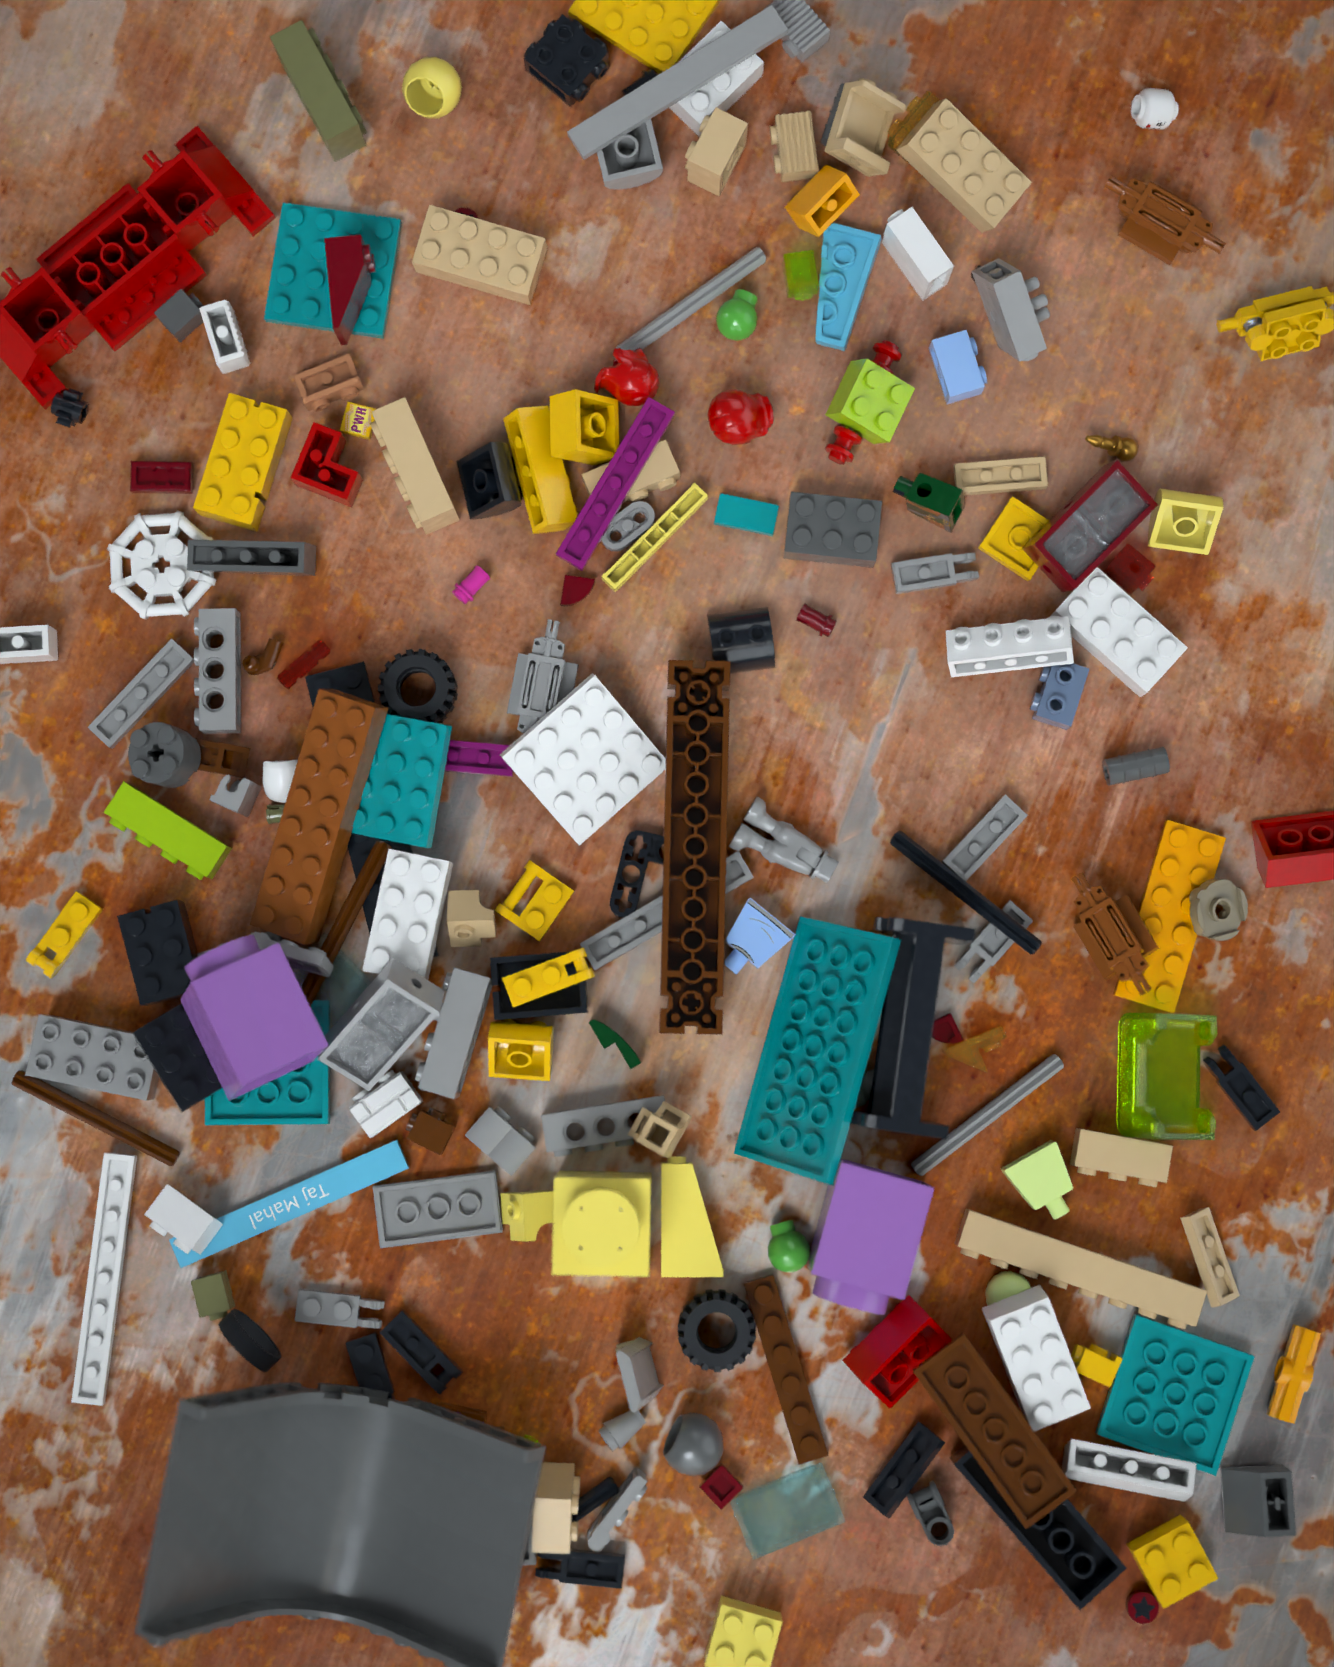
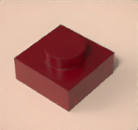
M722 1463L699 1485L704 1493L721 1510L744 1488L740 1481Z

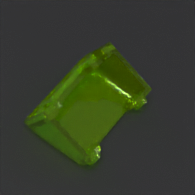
M1125 1013L1121 1017L1118 1026L1117 1128L1122 1136L1159 1140H1215L1216 1120L1209 1109L1199 1108L1200 1046H1209L1214 1042L1217 1036V1015Z

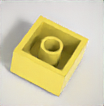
M721 1596L704 1655V1667H770L782 1626L781 1613Z

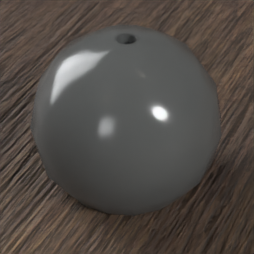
M694 1412L681 1414L669 1431L663 1455L669 1466L681 1474L690 1476L706 1474L718 1464L724 1450L722 1432L716 1422L706 1415Z

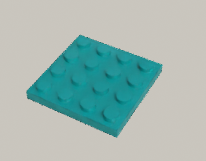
M282 203L264 314L265 322L334 332L324 238L361 234L365 245L370 244L371 254H374L376 272L371 273L372 283L352 334L384 339L402 228L401 219Z
M391 714L386 715L369 776L361 797V803L354 819L352 833L423 848H432L452 726Z
M314 1000L310 1008L325 1036L330 1031V1000ZM317 1057L313 1062L230 1101L224 1090L221 1089L205 1099V1125L330 1124V1067L319 1061Z
M1134 1314L1120 1355L1122 1361L1109 1388L1095 1433L1157 1456L1196 1463L1197 1470L1216 1476L1255 1356Z

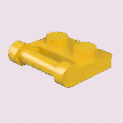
M529 860L524 867L526 869L503 904L499 903L495 911L540 942L575 891ZM537 876L544 882L521 915L518 916L512 911Z

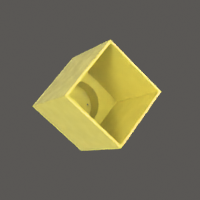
M559 1170L554 1177L552 1275L649 1277L652 1172Z

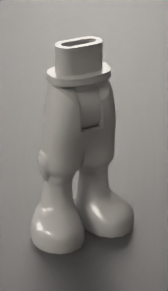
M756 797L743 821L771 834L774 840L762 837L750 827L741 823L729 847L737 851L745 847L757 850L770 863H778L798 873L809 875L811 879L817 877L827 883L839 861L828 856V851H823L813 840L794 829L792 824L773 819L766 812V802Z

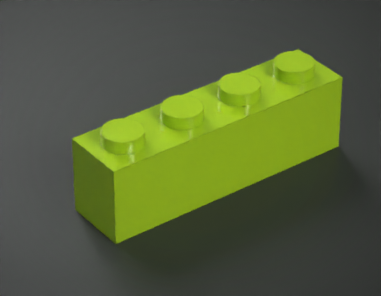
M124 781L103 812L111 817L109 823L123 832L129 828L137 833L134 839L150 848L154 844L161 848L162 852L160 855L174 864L180 860L188 865L186 871L199 880H202L204 876L213 879L232 850L225 843Z

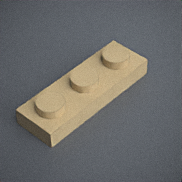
M1045 457L957 463L953 466L955 487L962 489L963 495L1047 489L1048 487Z
M1209 1207L1198 1209L1181 1217L1211 1307L1222 1306L1239 1297L1240 1295Z

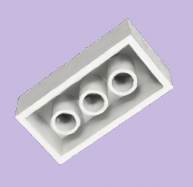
M1098 567L1051 615L1069 616L1072 637L1140 698L1148 693L1188 648Z
M388 849L362 971L379 974L390 960L394 958L425 979H429L453 867L452 862Z
M1040 1285L982 1308L1022 1414L1034 1432L1091 1409L1049 1297Z

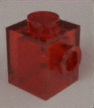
M1127 543L1103 572L1132 594L1138 588L1143 591L1154 579V576L1150 573L1156 565Z

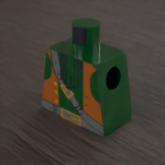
M919 473L915 481L900 476L893 489V493L906 498L907 510L951 533L965 507L962 489L923 473Z

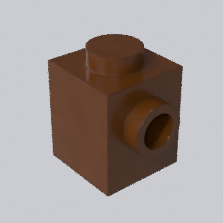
M430 1107L428 1112L421 1110L418 1115L413 1113L405 1130L410 1132L407 1137L408 1140L441 1155L456 1125L445 1120L446 1114Z

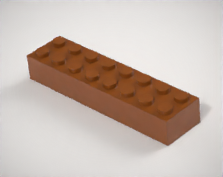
M336 689L318 690L250 925L303 945L319 942L353 830L354 819L361 803L363 790L389 709L388 707Z

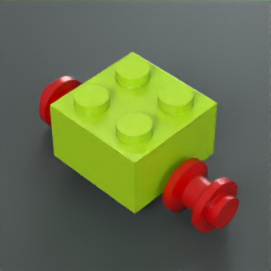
M883 340L882 343L874 344L873 350L876 353L874 360L866 358L850 361L825 414L844 426H836L833 433L837 438L834 444H827L825 447L826 452L829 453L828 458L835 463L844 465L845 462H852L854 455L850 451L853 445L861 444L862 437L873 444L889 443L915 390L914 387L893 375L894 373L890 366L892 362H899L902 355L898 351L899 347L890 341Z

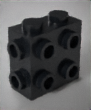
M562 14L557 21L552 20L543 32L544 36L538 43L533 42L524 53L525 70L569 107H572L576 101L581 102L587 96L590 90L589 86L596 78L600 80L609 69V54L607 46L599 38L595 37L592 39L585 33L584 27L573 18L569 20Z

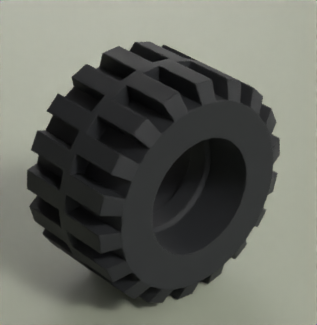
M410 649L406 650V654H396L394 656L395 660L392 662L388 661L385 664L386 670L384 673L381 672L379 676L381 683L378 685V692L381 696V704L389 708L388 714L434 723L440 720L443 722L447 718L448 712L452 713L454 701H457L458 696L456 688H458L457 681L447 663L439 658L437 654L433 652L428 653L424 649H419V651ZM415 673L430 675L436 684L435 694L432 699L421 706H410L401 697L403 682Z
M719 1289V1291L705 1290V1293H698L693 1296L694 1298L686 1303L684 1310L680 1313L678 1323L679 1344L682 1347V1352L685 1356L687 1355L690 1362L701 1366L702 1370L708 1371V1369H711L714 1372H721L723 1369H728L729 1371L734 1369L736 1364L739 1363L741 1365L745 1361V1357L748 1354L750 1355L753 1350L752 1346L756 1340L754 1317L744 1300L738 1298V1295L728 1293L722 1289ZM710 1313H724L732 1319L735 1325L734 1338L724 1347H709L699 1338V1323L702 1318Z

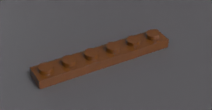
M769 1274L744 1282L743 1284L798 1463L800 1465L829 1456L774 1276Z

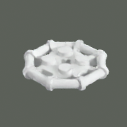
M178 510L175 513L141 515L138 513L134 515L135 519L107 548L110 553L111 585L109 588L111 593H116L143 619L153 616L183 615L185 617L189 615L190 609L211 586H215L217 580L214 579V572L202 571V573L187 570L188 547L177 537L182 530L193 540H213V538L204 534L184 516V512ZM170 525L169 534L152 535L149 528ZM141 531L145 538L136 544L133 551L126 549L125 547ZM122 557L131 559V576L123 578ZM160 558L170 562V567H166L164 573H160L159 569L155 568V563L159 562ZM192 579L197 581L198 583L183 598L180 592L183 590L184 585ZM137 583L148 594L143 601L129 588ZM173 596L175 603L155 604L156 597Z

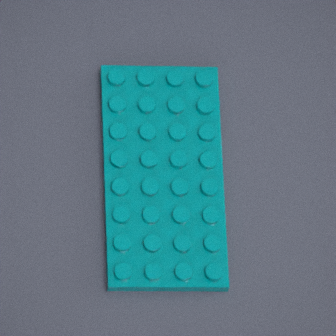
M800 916L734 1154L833 1185L901 940Z

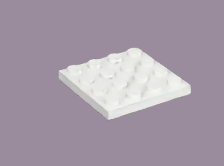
M593 673L500 754L504 761L579 846L665 770L666 760Z

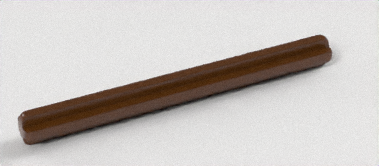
M381 840L375 842L320 949L327 954L326 957L332 964L386 861L388 849H391L389 844ZM308 972L301 990L311 1007L326 977Z
M23 1070L17 1071L11 1084L22 1091L168 1166H173L177 1162L180 1152L169 1145L36 1077L26 1076V1072Z

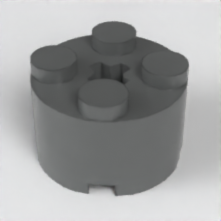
M154 722L135 730L131 734L128 760L132 774L135 777L155 785L176 788L185 785L193 772H197L201 761V750L197 740L186 730L166 723Z

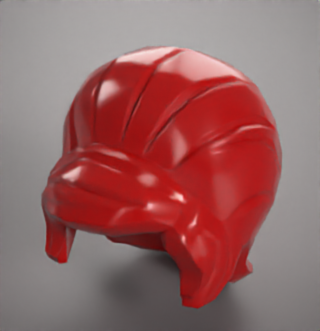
M615 348L613 350L615 357L613 367H604L600 370L595 378L594 390L598 393L600 389H605L618 402L627 406H642L648 397L653 399L657 394L660 383L658 372L648 363L647 356L641 348H637L634 351Z
M728 389L716 395L710 403L707 414L709 426L716 438L731 445L747 444L757 437L765 436L774 421L773 406L767 396H763L760 393L748 394L739 389Z

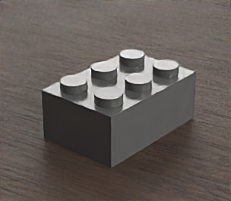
M791 492L783 559L874 568L877 559L882 501Z

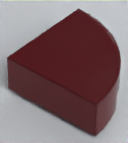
M565 575L560 605L573 606L585 599L591 593L595 579Z
M951 1013L934 1020L933 1039L950 1044L964 1041Z

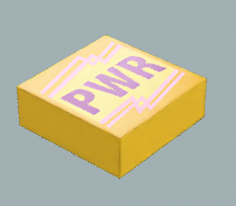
M347 402L340 432L370 440L373 431L370 423L375 421L371 411L376 409Z

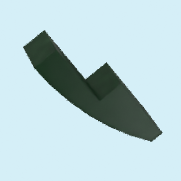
M593 1019L588 1022L604 1049L614 1043L617 1045L630 1069L642 1063L632 1047L617 1032L598 1020Z

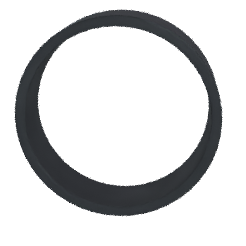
M232 1309L219 1322L222 1334L232 1347L260 1371L268 1372L281 1359V1353L272 1339L243 1312Z

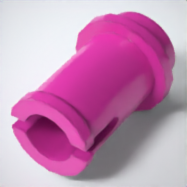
M476 565L460 584L456 583L454 585L455 589L452 593L463 604H466L468 601L472 602L474 600L472 597L491 578L482 568Z

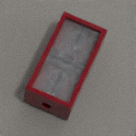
M1116 460L1104 465L1022 549L1062 593L1075 590L1158 504L1124 466Z

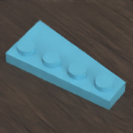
M832 223L823 232L816 344L841 351L846 350L882 240L881 235Z

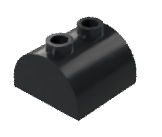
M489 442L457 461L470 519H482L501 515L521 506L523 493L521 487L517 485L514 473L516 466L513 457L510 456L507 443Z
M768 607L707 615L713 661H731L730 674L775 668L774 643Z

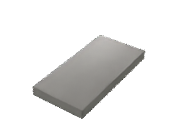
M496 1170L373 1186L380 1248L503 1233Z

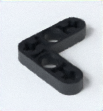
M636 830L626 837L610 898V908L616 916L624 918L636 911L648 862L663 865L659 849L664 844V836ZM637 836L643 837V843L647 844L646 849H640L638 859L644 858L643 864L634 860H625L626 854L631 857L633 856L634 847L630 845V841H636ZM629 865L637 867L640 872L639 879L633 883L626 882L622 877L623 869ZM619 884L627 888H637L636 894L629 891L628 902L632 903V907L626 908L624 912H619V906L615 905V900H621L624 890H617Z

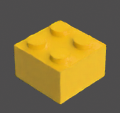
M577 389L550 396L551 457L593 466L610 462L619 447L618 400Z
M1181 1514L1126 1544L1150 1590L1163 1609L1219 1579L1189 1522Z

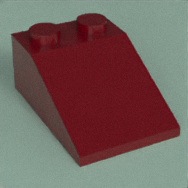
M361 234L324 238L332 326L341 345L348 344L372 283L371 273L376 272L374 254H371L370 244L365 245Z

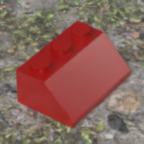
M1334 811L1254 820L1251 822L1257 868L1265 888L1334 880Z
M908 1295L858 1345L853 1347L842 1361L875 1396L891 1409L919 1381L912 1369L953 1339Z

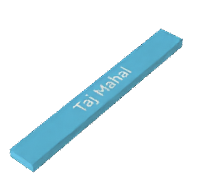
M395 1140L217 1218L223 1225L201 1255L193 1250L188 1254L173 1244L176 1239L175 1237L169 1239L180 1268H183L410 1167L399 1141Z

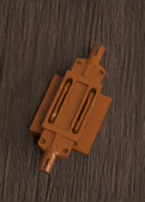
M1111 175L1104 186L1120 196L1117 207L1119 208L1120 215L1127 220L1118 235L1168 265L1172 263L1178 251L1196 253L1205 245L1220 254L1226 245V242L1211 235L1213 223L1200 216L1202 214L1201 210L1151 181L1146 185L1133 178L1126 185Z
M1083 873L1077 874L1079 879L1074 876L1071 880L1080 892L1074 903L1081 913L1079 915L1081 922L1073 927L1103 978L1107 980L1117 974L1122 982L1132 980L1140 996L1146 994L1145 990L1147 992L1151 991L1152 988L1143 975L1147 968L1150 967L1145 957L1160 948L1130 898L1124 895L1114 901L1112 897H1108L1102 886L1091 887Z

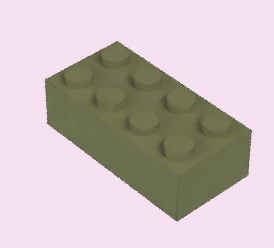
M300 20L270 36L280 63L334 162L365 147L366 143L363 135L367 131L362 123L363 120L356 106H352L349 94L341 79L338 80L334 72V66L328 55L324 54L314 29L310 28L307 30L303 21Z

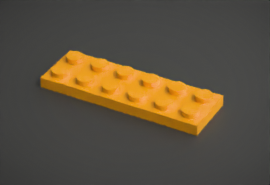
M1165 820L1138 910L1140 917L1160 948L1145 957L1150 967L1147 968L1143 975L1152 990L1149 992L1145 990L1146 994L1140 996L1132 980L1122 982L1118 977L1113 996L1174 1014L1197 938L1190 917L1191 903L1189 896L1193 889L1199 888L1207 880L1214 879L1225 844V837Z

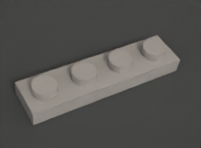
M171 638L88 728L109 748L113 749L194 663V658Z

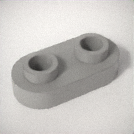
M636 501L615 515L601 539L602 544L610 551H621L645 534L655 522V513L651 505L644 501ZM637 514H643L646 519L643 523H637L634 517ZM613 532H619L622 537L619 541H613L610 539V535Z

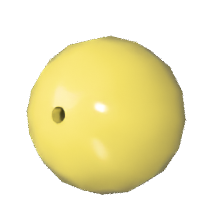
M424 57L411 64L405 72L402 84L403 96L408 106L418 115L428 119H439L452 112L459 103L462 90L461 80L455 68L447 61L437 57Z

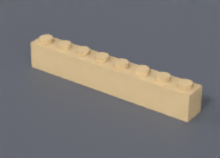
M967 1208L965 1209L954 1243L961 1247L960 1253L975 1259H978L979 1254L991 1257L990 1263L1005 1269H1008L1009 1264L1020 1267V1274L1037 1279L1038 1274L1050 1277L1049 1283L1064 1289H1067L1068 1284L1079 1287V1294L1096 1299L1098 1294L1109 1297L1108 1303L1123 1309H1126L1127 1304L1138 1307V1314L1152 1319H1156L1157 1314L1168 1317V1324L1185 1329L1187 1324L1194 1327L1197 1326L1207 1291L1200 1287Z

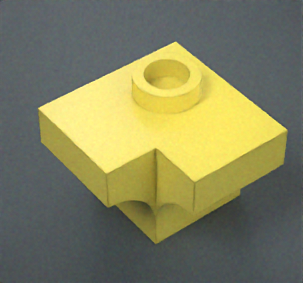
M537 1190L500 1193L502 1224L510 1225L511 1241H535L538 1230L544 1224L553 1223L554 1191Z

